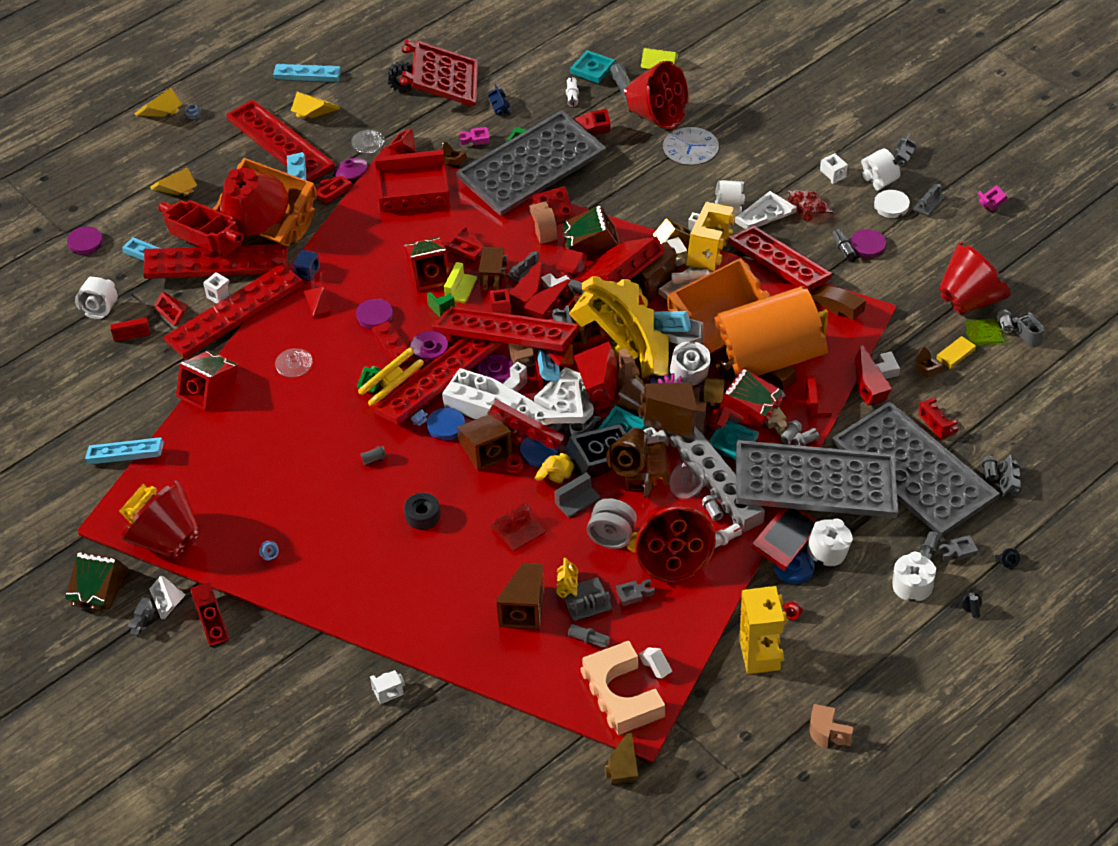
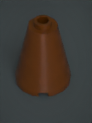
M634 375V380L630 378L618 393L620 396L619 401H614V406L616 405L639 417V406H642L640 394L644 392L645 386L640 377Z
M633 428L609 447L606 460L608 466L616 470V474L624 477H634L642 471L646 462V433L640 428Z

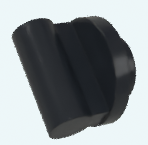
M1007 548L1002 553L995 555V558L1004 567L1014 568L1020 561V554L1014 548Z
M977 593L967 594L961 602L963 609L966 612H971L974 618L980 617L982 598Z

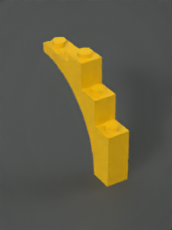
M597 276L590 277V279L582 283V290L604 301L617 313L629 330L638 350L642 379L650 381V376H664V374L669 376V335L654 330V310L647 308L645 305H639V284L633 283L629 279H623L618 283L605 281Z

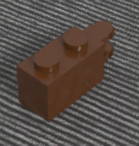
M482 247L479 279L480 285H483V291H487L489 285H494V290H499V287L502 286V278H506V268L504 266L508 264V255L504 254V247Z

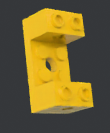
M709 202L705 203L690 233L686 266L715 271L716 266L721 264L722 255L719 254L720 249L722 250L723 246L726 247L729 237L733 235V230L730 229L735 221L734 207Z
M585 291L569 315L581 327L595 320L615 341L612 349L618 363L619 350L627 349L629 356L632 355L634 359L638 358V350L625 323L604 301ZM616 316L620 319V324L617 322Z
M776 586L742 590L739 640L747 674L778 671L781 668V662L784 661L783 649H779L778 644H780L779 634L783 633L784 624H787V615L785 611L782 612L783 599L782 595L777 593Z

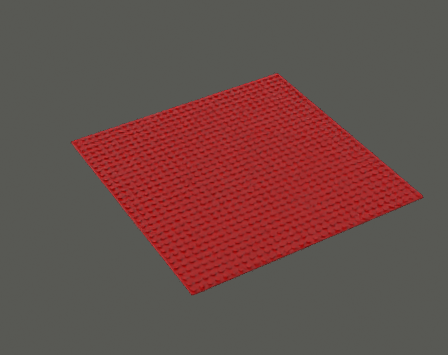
M386 146L377 157L408 153L400 150H390ZM374 159L366 172L361 175L302 249L318 254L320 267L312 280L302 279L304 285L243 322L218 355L238 364L236 381L206 411L181 400L151 437L162 438L164 444L161 456L134 459L78 528V535L197 583L205 584L210 582L212 589L614 749L617 748L626 734L632 733L635 757L652 763L656 760L742 599V590L747 589L764 557L751 548L753 542L782 508L762 506L765 510L764 523L746 532L742 531V535L729 540L728 544L716 547L708 564L695 572L693 577L679 582H663L652 578L643 570L638 563L636 553L631 552L627 545L619 549H611L598 545L590 539L587 534V526L596 503L571 518H568L555 504L554 491L580 477L575 468L571 477L564 479L562 484L550 480L548 475L542 481H537L535 477L541 467L531 466L526 461L524 462L523 470L518 473H510L505 469L504 464L506 460L477 471L460 444L458 437L446 441L432 437L428 432L427 421L420 426L417 424L412 425L413 421L410 417L416 412L399 425L375 414L368 401L384 387L379 384L376 394L366 392L364 395H360L357 385L364 366L368 368L375 366L382 370L392 360L373 335L372 329H367L359 324L356 317L357 308L361 303L370 299L387 301L393 311V317L390 321L391 326L407 348H411L413 338L422 332L433 331V324L440 318L428 306L427 293L431 292L436 298L445 296L444 286L421 291L416 290L407 263L404 244L439 237L445 247V244L464 224L467 226V231L470 234L473 233L484 247H504V254L508 255V264L504 266L506 274L511 271L513 266H516L521 261H525V258L531 252L536 251L540 255L539 261L544 263V266H542V277L551 273L557 280L565 276L561 274L562 270L556 269L567 249L565 246L567 241L562 233L564 230L563 222L556 224L557 240L540 244L535 233V221L529 206L533 205V198L528 199L500 216L457 177V171L460 169L445 165L450 204L380 212ZM572 204L576 216L590 210ZM609 216L616 227L619 242L654 237L653 234L656 231L654 229ZM689 244L684 245L685 248L687 249V255H688V247H689ZM720 250L719 254L722 255L721 264L716 266L715 271L742 258L749 265L753 275L760 280V289L767 291L770 296L798 288L759 262ZM447 251L450 274L456 262L463 263L464 274L477 276V282L467 302H455V307L492 312L490 291L494 290V285H489L487 291H483V285H480L479 268L481 256L474 262ZM604 254L587 256L585 268ZM294 259V260L292 261V263L288 266V268H289L292 272H294V270H293V262L295 261V259ZM686 264L677 266L675 273L684 272L691 266H686ZM566 275L570 280L574 278L572 276ZM506 276V278H502V286L499 287V290L508 289L509 292L518 283ZM823 283V284H821V285H819V286L813 288L812 290H810L809 293H810V294H813L815 291H817V290H818L819 288H821L822 286H832V287H837V286H833V285H830V284H827V283ZM324 286L331 313L313 318L304 291ZM540 286V292L544 291L545 289ZM847 290L866 300L865 311L852 320L842 313L837 316L813 300L818 312L828 311L826 333L828 354L790 366L797 371L796 381L783 390L786 396L782 398L783 401L779 407L786 416L787 425L793 420L801 423V434L812 428L816 429L815 432L818 431L819 439L806 444V446L823 447L857 383L856 354L860 346H863L870 356L872 355L896 310L894 304ZM658 295L648 304L647 308L653 309L654 312L668 311L667 300ZM511 308L512 315L524 316V313ZM443 334L448 341L447 349L463 338L456 335ZM669 342V376H671L670 360H672L674 349L678 345ZM504 343L491 353L505 355L511 361L507 343ZM529 346L533 351H536V347ZM727 346L710 355V366L707 375L708 378L725 379L724 393L735 378L727 380L718 371L715 361L722 360L726 363L730 361L726 352ZM413 354V361L408 362L399 367L404 372L413 363H415L417 360L421 358H418ZM638 356L634 361L640 373L639 377L642 379L641 363ZM422 359V360L424 361V365H425L426 363H428V362H430V361H432V360H434V359H431V360ZM477 365L471 369L474 373H477ZM529 367L527 368L528 383L518 391L519 394L539 391L534 368ZM559 367L560 372H561L565 367ZM417 371L414 372V373H413L410 377H408L405 381H407L409 378H411L413 375H415V374L417 373ZM807 375H815L816 385H829L832 404L831 416H809L806 392ZM642 379L645 384H650L649 380ZM705 380L693 386L700 387V402H704ZM444 390L419 408V410L423 409L425 413H428L427 419L433 411L444 408L442 396ZM616 391L614 401H619V391ZM706 402L705 427L712 412L719 409L721 403H719V406H707L708 402ZM464 416L465 423H469V422H471V421L476 420V419H473V418ZM741 422L737 423L758 431L759 437L756 442L784 444L780 440L781 436H779L774 427L769 429L765 422L761 427ZM704 429V437L708 442L716 430ZM567 431L559 445L558 456L560 453L566 454L565 448L570 439V436H566ZM670 442L667 447L649 455L646 453L645 466L639 472L647 473L653 478L652 489L646 498H644V492L625 491V477L616 474L614 469L601 476L591 478V487L598 493L600 500L616 499L633 508L636 513V523L632 533L640 531L650 509L660 506L689 507L701 512L712 524L715 534L717 531L725 530L734 524L732 517L724 512L718 500L717 504L724 513V516L718 521L712 520L707 509L702 506L703 498L711 495V491L707 486L704 487L698 475L691 471L689 464L681 459L679 452L670 445ZM512 443L513 455L521 457V444L514 445ZM377 446L384 447L387 457L383 458V461L380 459L364 465L361 453L376 449ZM720 455L736 475V461ZM179 480L183 485L199 527V534L197 535L199 538L192 545L187 544L183 548L184 552L177 559L123 541L121 533L126 526L130 528L132 524L119 511L142 484L147 488L155 487L157 494L167 485L170 488L175 485L173 482ZM416 493L432 494L439 501L440 519L436 525L429 529H415L405 519L404 504L410 496ZM421 508L417 512L420 514H424L428 510L425 508ZM265 541H273L278 546L279 552L277 557L270 561L264 560L259 554V548L262 547L261 545ZM564 558L577 567V583L599 578L604 591H608L610 595L609 602L612 610L573 621L564 599L559 597L556 592L558 584L557 570L560 566H563ZM522 563L543 564L545 590L540 629L499 627L497 598ZM644 580H651V587H647V589L654 588L655 595L651 597L642 596L641 602L622 606L616 586L636 581L637 585H640ZM571 624H576L586 629L593 628V631L610 637L609 645L603 648L591 643L585 644L583 640L568 636ZM630 641L638 656V669L615 677L607 687L615 695L624 698L635 697L656 689L665 704V717L618 735L614 728H610L607 714L605 711H601L598 704L599 699L597 695L592 694L589 687L590 682L588 679H584L581 667H583L584 657ZM648 647L660 648L672 672L663 678H656L651 667L644 666L638 654Z

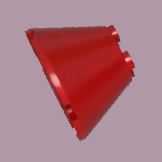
M672 61L659 62L634 79L624 90L628 110L663 129L677 127L685 117V104H688L689 99L688 85L683 71L679 66H675Z
M249 168L230 170L224 182L220 212L234 217L239 232L246 236L262 234L268 231L267 229L275 223L278 224L288 207V193L283 183L271 174Z
M963 242L956 245L939 286L940 297L946 303L950 302L953 305V309L959 315L1006 300L1011 296L1007 283L1005 281L1002 283L997 277L999 272L971 246H962Z
M179 480L174 481L175 485L171 488L168 485L164 487L133 517L135 522L130 528L126 526L121 533L123 541L177 559L184 552L183 548L187 544L192 545L199 538L197 536L199 534V527L183 485Z
M682 506L652 508L649 510L636 539L635 553L638 563L649 576L659 581L679 582L689 579L710 561L716 545L715 531L708 518L693 508Z

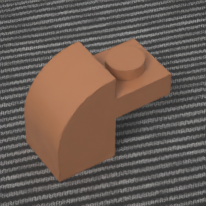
M547 202L529 205L531 215L535 221V233L540 244L556 241L557 226L552 208H549Z
M517 344L507 345L513 365L519 362L527 368L534 366L532 348Z
M627 349L619 350L620 368L616 391L621 390L630 378L634 380V375L639 377L640 374L633 356H629Z
M814 704L810 721V735L814 742L826 749L829 742L837 745L851 746L853 727L833 723L835 708Z

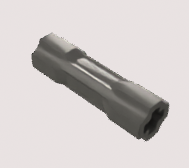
M621 63L613 64L610 67V74L613 80L616 81L627 103L624 90L631 81Z

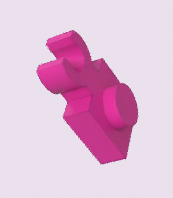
M487 127L470 129L471 132L469 133L465 131L459 132L461 145H467L470 142H473V145L490 143Z

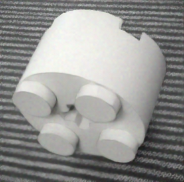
M882 149L861 160L864 169L863 177L866 181L870 180L876 190H880L900 178L898 164L894 165L892 161L895 159L894 156L887 149Z
M718 181L715 204L734 207L733 214L735 217L741 214L742 207L740 204L743 205L745 195L741 194L744 182Z
M88 277L75 297L77 308L79 310L82 309L87 317L93 319L104 318L111 311L118 298L114 283L111 280L99 277Z
M689 342L680 343L674 349L670 373H675V379L678 376H682L681 382H691L692 387L702 383L707 378L709 371V350L697 342L695 344Z
M840 519L818 521L814 524L807 552L816 562L817 560L824 562L823 565H839L847 556L853 539L852 534Z
M911 552L908 555L902 556L894 566L892 580L894 592L904 600H925L932 593L936 567L919 552Z

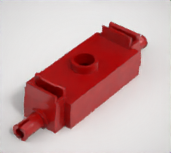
M181 200L173 205L163 201L162 204L158 205V210L162 212L169 233L173 236L211 252L216 251L219 256L223 255L224 257L242 245L241 242L244 240V235L239 232L234 217L192 200L188 202Z

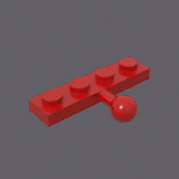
M497 399L494 400L487 413L494 419L515 429L511 432V440L514 445H520L525 439L524 434H526L529 438L535 439L546 447L556 450L564 438L563 434Z

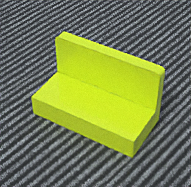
M644 48L641 68L650 69L662 61H672L674 64L675 60L677 61L678 54L676 52Z
M456 262L444 286L445 296L451 294L455 302L466 303L477 282V276L464 274L463 263Z

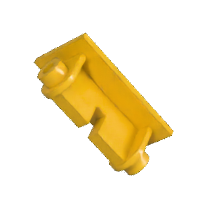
M142 484L119 512L133 524L135 522L133 519L135 514L156 495L157 489L153 486L147 488Z
M564 558L563 566H560L557 570L558 584L556 592L561 598L566 597L570 593L576 597L578 569L575 564L570 563Z

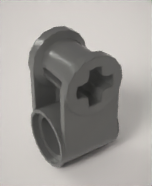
M1031 312L1026 313L1023 317L1012 319L1014 331L1021 336L1026 344L1032 347L1041 345L1044 326Z
M592 415L584 424L571 423L570 436L597 430L601 425L602 418Z

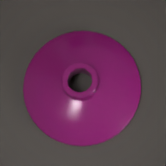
M350 158L341 162L335 168L334 173L336 177L343 176L347 180H353L366 172L368 164L362 158Z
M426 331L413 338L411 348L414 349V355L418 358L431 360L441 356L447 350L448 341L439 332Z

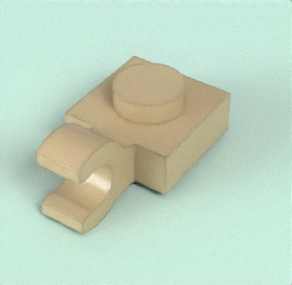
M774 408L773 416L769 422L765 421V424L769 429L774 427L779 436H781L785 432L784 427H787L786 416L780 408Z

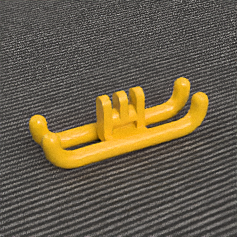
M413 348L405 350L358 390L360 395H364L378 382L384 387L368 401L369 406L372 407L424 365V361L419 359L404 372L399 367L400 364L414 354Z

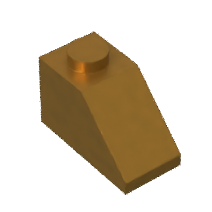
M665 219L653 235L654 237L657 236L660 243L679 237L683 245L689 244L691 231L687 227Z
M705 378L704 402H708L707 406H719V403L722 402L725 388L724 378Z
M632 733L626 734L610 755L608 765H605L606 778H610L611 785L634 782L638 779Z

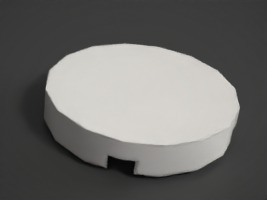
M885 190L878 193L875 197L874 208L884 217L897 218L898 215L902 214L903 216L907 213L910 201L903 192Z

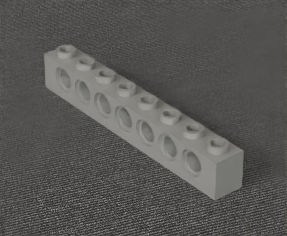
M696 426L694 427L693 438L664 431L669 437L670 445L677 449L681 459L689 464L694 474L698 475L704 487L707 486L711 491V495L716 497L724 512L732 517L734 524H738L741 530L746 532L764 523L765 510L762 506L736 504L735 473Z

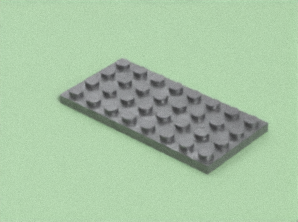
M561 110L457 171V177L495 212L502 216L532 198V195L542 192L606 153V147Z
M890 401L832 438V443L841 450L894 454L897 500L931 530L938 533L940 537H943L999 499L1000 493Z
M737 440L736 504L897 518L894 454Z

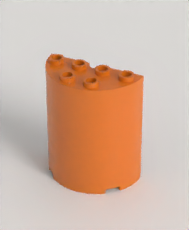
M243 158L241 163L238 164L237 169L249 168L271 174L283 183L288 193V207L283 218L278 224L275 223L267 229L268 231L258 234V236L284 246H290V243L298 242L307 231L315 212V208H312L313 200L317 199L314 183ZM222 193L216 206L213 207L214 210L219 212Z
M739 258L668 294L667 304L668 311H687L689 318L703 322L702 345L709 350L711 355L726 347V343L723 344L721 331L720 328H717L714 317H717L718 313L770 297V294L760 289V280L750 271L749 265L742 258Z
M805 286L718 313L717 317H714L715 324L721 331L723 344L726 343L729 360L733 359L734 365L732 367L735 376L742 369L760 376L828 354L826 338L820 329L822 323L817 308Z

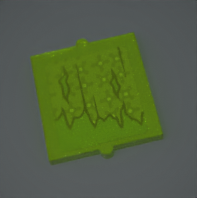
M997 319L965 321L966 335L974 345L1003 343L1002 329L999 327Z

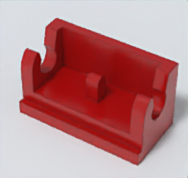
M935 398L920 402L918 416L940 440L958 432L959 428L954 426L958 422L956 420L950 421L940 411L938 405L933 404L937 402Z

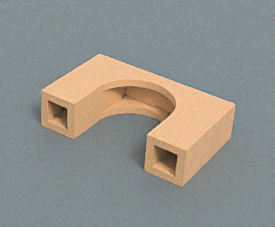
M630 641L584 657L583 667H581L584 679H588L590 682L589 687L592 694L597 695L599 699L598 704L601 711H605L607 714L610 728H614L618 735L665 717V704L656 689L635 697L624 698L615 695L607 687L615 677L638 669V656Z

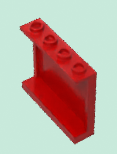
M443 150L375 157L380 212L450 204Z
M657 236L619 242L572 279L582 283L593 276L616 283L623 279L630 280L665 253V250Z

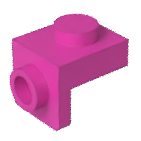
M997 185L984 195L981 191L977 193L980 198L978 200L980 205L984 209L987 207L991 212L1008 200L1007 195Z

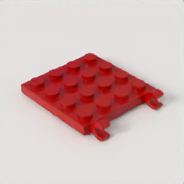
M407 39L405 40L402 52L406 54L414 52L412 74L407 71L402 72V77L404 78L400 77L399 79L401 85L411 84V87L474 107L476 103L478 60L417 40L415 43Z

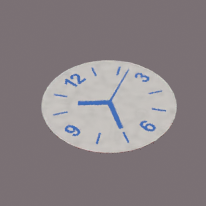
M696 127L677 129L668 134L663 141V150L670 159L689 165L700 164L710 160L716 155L719 148L718 140L712 133Z

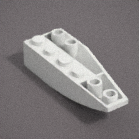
M459 368L442 393L444 408H454L464 416L473 419H479L488 415L487 413L495 399L544 424V417L548 412L546 408L499 381Z

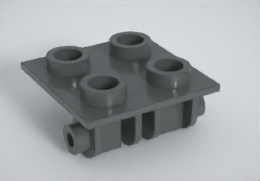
M598 577L578 583L576 597L570 593L563 598L573 621L612 610L609 602L610 595L608 591H604Z

